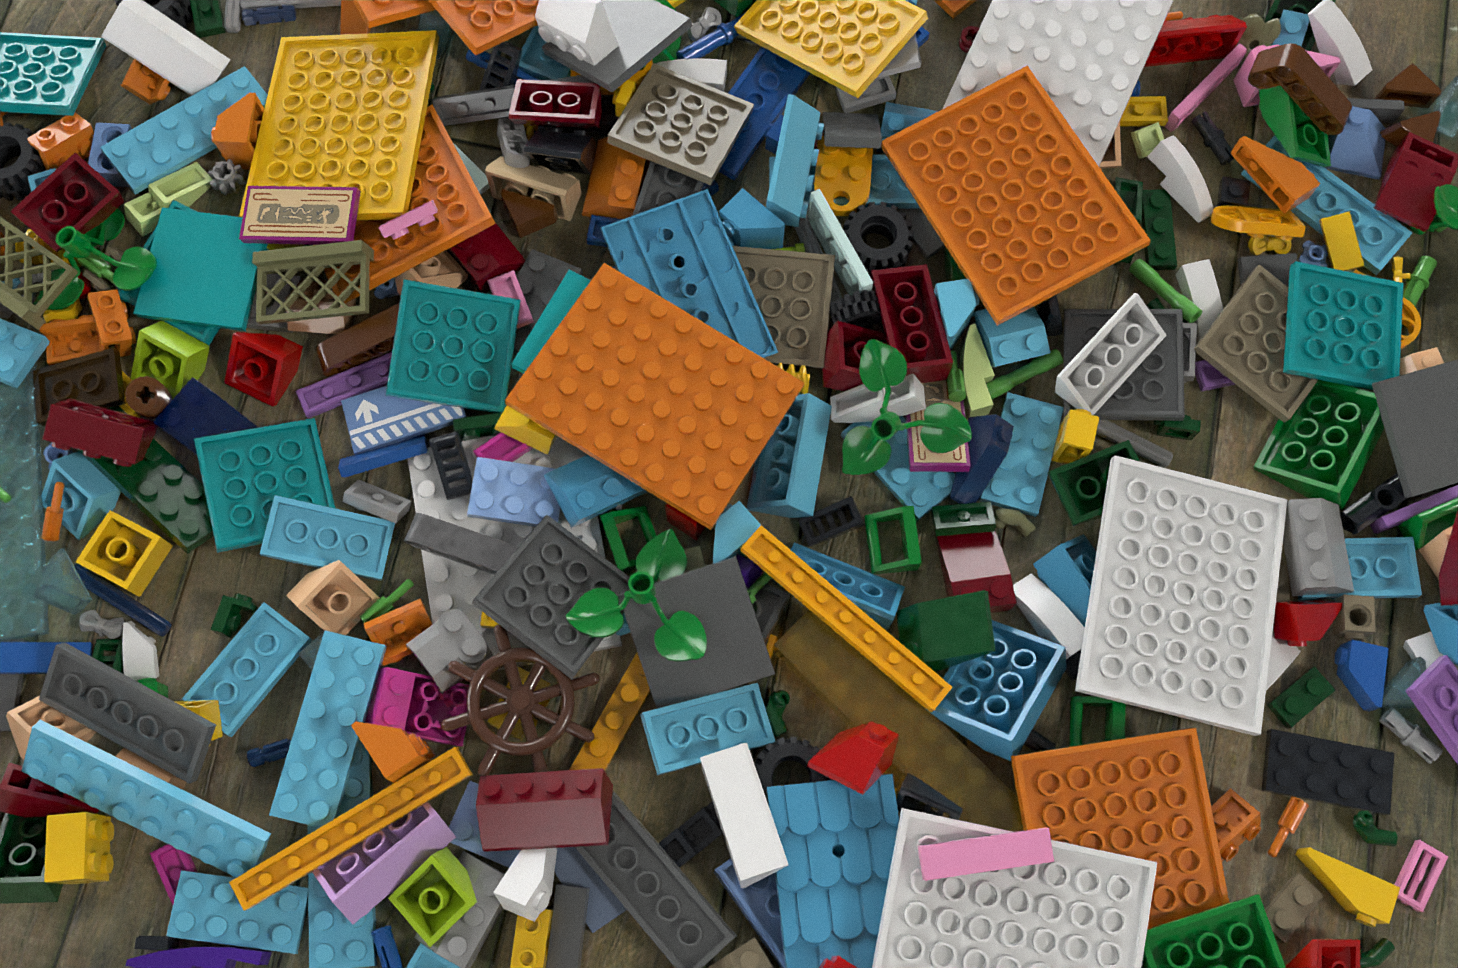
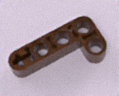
M1288 43L1263 50L1257 54L1248 75V82L1253 87L1268 89L1280 85L1322 132L1329 135H1338L1343 132L1352 110V104L1304 48L1297 44Z
M400 303L319 343L316 346V352L323 374L331 377L392 350Z

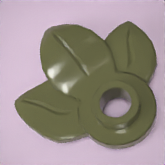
M1250 13L1242 20L1246 22L1247 28L1238 44L1240 43L1247 49L1244 57L1247 58L1250 51L1257 46H1271V43L1279 37L1281 24L1278 18L1265 23L1258 14Z

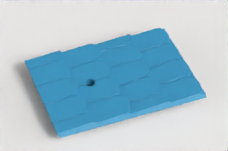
M708 189L600 227L619 272L762 358L778 353ZM675 257L680 258V267L674 265Z
M893 774L881 775L863 795L835 780L767 787V803L789 864L775 872L785 968H819L826 958L830 960L832 956H840L857 968H872L899 824Z

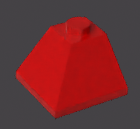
M235 332L232 337L224 383L274 407L278 404L298 371L303 346L277 334Z
M872 721L853 727L833 737L808 761L807 767L863 795L892 765L899 734L889 730L884 725L876 724Z
M1312 939L1288 963L1286 968H1360V940Z

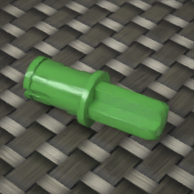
M1430 256L1420 257L1413 273L1410 274V279H1406L1407 285L1403 291V297L1414 306H1416L1423 290L1429 287L1430 283L1428 280L1437 266V261Z

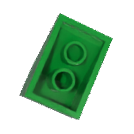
M1280 85L1268 89H1260L1259 107L1262 117L1289 156L1296 160L1323 167L1331 166L1328 135L1313 123Z

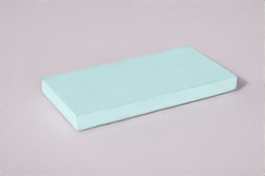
M818 189L811 192L807 217L824 252L828 255H835L834 269L849 295H853V292L859 291V293L863 290L871 291L873 281L821 190Z

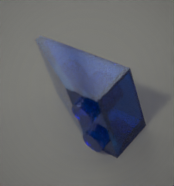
M193 377L154 420V423L163 432L196 456L195 438L259 428Z

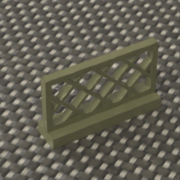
M0 217V227H5V238H0V246L5 245V255L0 256V264L5 263V273L0 274V303L39 330L46 322L41 318V315L77 275L78 271ZM24 241V251L13 253V243ZM43 255V265L32 267V257ZM24 259V269L13 271V261ZM60 268L66 270L59 279L51 281V270ZM43 272V283L32 285V275ZM24 277V287L13 289V279ZM43 290V297L36 305H33L32 293Z
M357 240L253 252L252 263L257 266L256 322L261 325L368 314L370 262L374 261V250L364 241ZM360 264L359 275L351 281L345 273L352 265ZM332 267L336 273L324 284L317 277L325 268ZM304 270L309 275L297 287L291 279L298 271ZM277 273L282 278L270 290L267 287V274ZM342 277L349 283V286L338 297L330 289ZM315 280L322 288L310 299L303 292ZM288 283L295 291L283 302L277 294ZM356 290L360 293V306L349 307L344 301ZM329 293L336 300L328 309L321 310L317 304ZM301 295L308 303L300 312H293L290 306ZM274 298L281 306L273 315H266V306Z

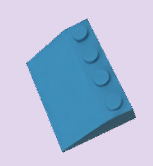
M992 620L996 651L950 667L943 679L952 686V689L936 709L930 713L983 750L1011 761V756L1018 755L1066 670V647Z

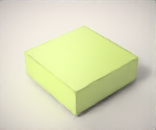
M1159 122L1131 132L1139 159L1149 156L1160 141L1164 140Z

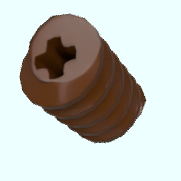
M148 376L139 377L132 380L127 386L125 392L126 401L130 408L142 416L156 419L166 415L172 405L171 393L168 388L155 378ZM151 393L154 394V399H149L148 403L144 401L145 397H150Z

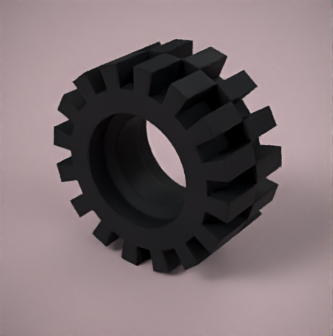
M863 290L861 293L856 291L853 292V295L846 294L843 299L838 298L836 302L830 304L829 313L833 325L837 321L869 329L873 327L872 324L877 325L880 323L879 320H882L876 293L872 290L869 292Z

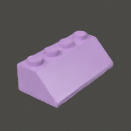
M427 802L315 869L312 873L332 903L352 924H355L386 896L394 892L432 854L445 848L456 836Z

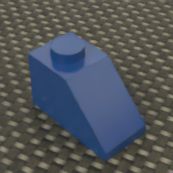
M1350 640L1341 644L1336 650L1334 658L1335 664H1337L1336 674L1362 710L1370 712L1382 707L1389 648Z

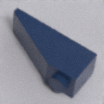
M997 414L968 418L972 431V439L968 442L971 466L969 472L955 473L950 498L959 504L977 502L1008 454L1014 426Z

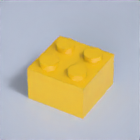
M109 510L76 560V563L140 597L173 545L155 533Z
M89 812L47 815L44 882L82 884L109 881V873L112 872L114 865L113 857L110 854V841L114 838V825L111 822V817Z

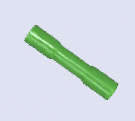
M1140 258L1131 265L1129 271L1143 284L1153 289L1167 301L1172 309H1182V317L1186 321L1194 323L1199 319L1202 310L1185 295L1180 294L1163 280L1159 273Z
M1053 349L1050 351V354L1039 356L1017 370L986 383L991 399L1010 391L1013 387L1036 375H1041L1063 364L1060 352L1057 349Z

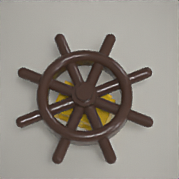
M497 624L493 631L499 653L486 660L477 671L458 661H451L448 664V670L451 673L470 682L467 693V712L444 719L441 723V728L444 731H451L470 724L472 725L479 738L489 746L478 767V773L481 776L489 775L500 753L510 756H531L535 772H549L543 751L553 746L565 732L586 743L593 741L594 733L591 730L571 721L575 707L574 691L596 685L600 677L597 673L592 672L570 679L531 648H512L506 629ZM516 662H528L534 665L531 671L528 672L518 667ZM502 667L505 668L508 678L507 686L490 679L491 675ZM545 669L555 678L557 684L551 685L541 678ZM483 689L499 697V701L485 707H480ZM562 695L560 714L546 708L550 699ZM535 716L553 725L546 734L539 738L535 728L538 720L534 719ZM488 719L489 725L499 729L497 734H494L487 727L484 720ZM510 735L520 741L525 736L526 742H511L507 740Z

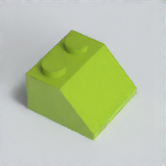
M161 320L139 330L131 380L146 376L155 378L168 388L172 396V402L180 405L205 371L210 346Z
M447 847L432 854L388 897L429 947L433 946L477 903L468 871Z

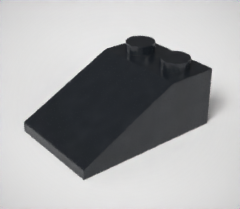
M547 126L546 130L537 129L525 144L523 152L536 166L541 165L551 170L591 175L596 141L586 131L573 130V134L562 133L561 128Z

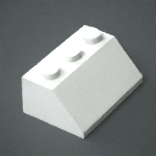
M539 0L535 19L539 26L538 32L544 41L552 42L562 51H568L579 60H585L594 66L619 46L601 0Z

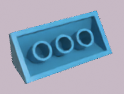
M794 542L791 548L792 552L882 628L889 629L896 615L904 586Z

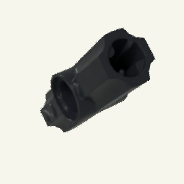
M1398 472L1340 512L1342 527L1345 531L1353 535L1357 534L1379 517L1396 508L1399 503L1406 499Z

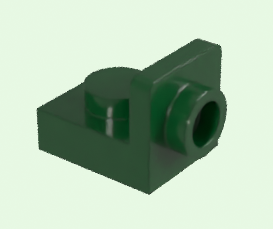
M1185 415L1183 421L1154 420V425H1158L1157 436L1192 441L1200 432L1201 420H1194L1190 416Z
M235 593L234 597L223 595L210 630L220 636L231 638L233 631L239 628L241 622L240 611L244 610L255 613L259 607L252 603L253 598L239 593Z

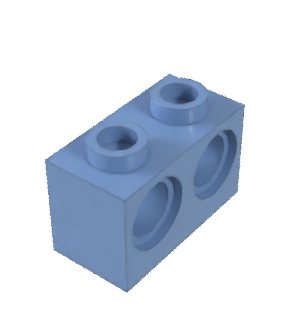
M96 123L88 164L112 186L129 187L104 156L100 147L132 129L129 124Z

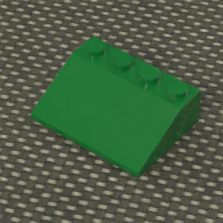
M1318 380L1290 420L1283 422L1278 419L1253 466L1254 470L1307 498H1322L1338 504L1339 509L1343 510L1385 428L1375 393L1339 383Z
M1259 894L1147 929L1142 960L1143 968H1286Z

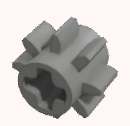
M228 159L227 162H216L213 170L208 171L213 179L210 182L214 190L220 189L224 196L228 193L238 194L241 186L246 184V181L241 176L245 172L240 165L234 166L231 159Z

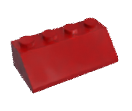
M1211 15L1196 19L1189 17L1178 21L1165 20L1144 67L1223 59L1238 44L1247 28L1246 22L1232 15Z

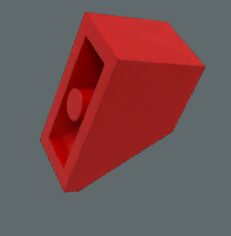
M1325 600L1276 602L1274 638L1287 640V645L1299 647L1307 646V641L1321 640L1341 611L1342 602Z

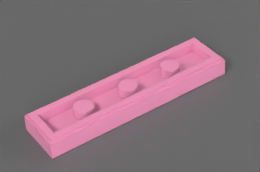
M1239 43L1171 112L1168 122L1164 127L1170 132L1174 131L1240 64L1247 49Z
M1046 827L918 846L922 879L925 881L1054 862L1049 828Z

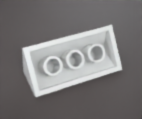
M123 0L101 35L102 38L190 96L215 83L230 62L229 58L143 0Z
M1134 293L1057 376L1055 393L1076 409H1084L1091 412V415H1094L1167 336L1137 293Z
M742 743L700 757L701 768L740 887L746 888L788 866L789 864L748 744Z

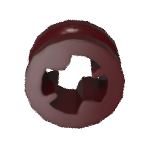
M968 26L962 30L958 43L961 50L965 53H968L972 46L971 39L968 41L967 37L971 36L973 40L979 30L978 27Z

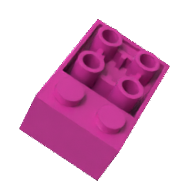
M390 667L381 668L365 723L400 728L408 734L414 732L417 737L420 736L426 742L463 747L467 726L444 731L441 728V723L444 719L467 712L466 703L469 685L457 683L442 694L431 676Z

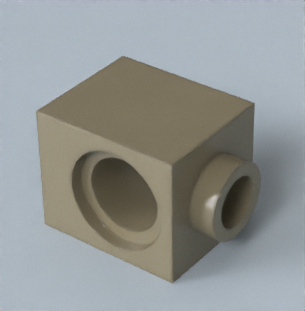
M1343 594L1332 600L1334 602H1342V609L1333 621V636L1345 637V641H1364L1365 637L1376 633L1374 597ZM1350 613L1357 618L1358 625L1351 622Z

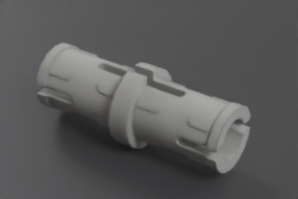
M1391 707L1389 711L1387 710L1380 717L1379 721L1400 738V743L1416 751L1428 764L1437 760L1442 754L1443 749L1427 738L1421 732L1422 728L1406 720L1394 707Z

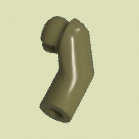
M1000 508L995 511L994 517L997 529L1004 528L1006 524L1014 525L1025 537H1028L1036 529V526L1019 510Z

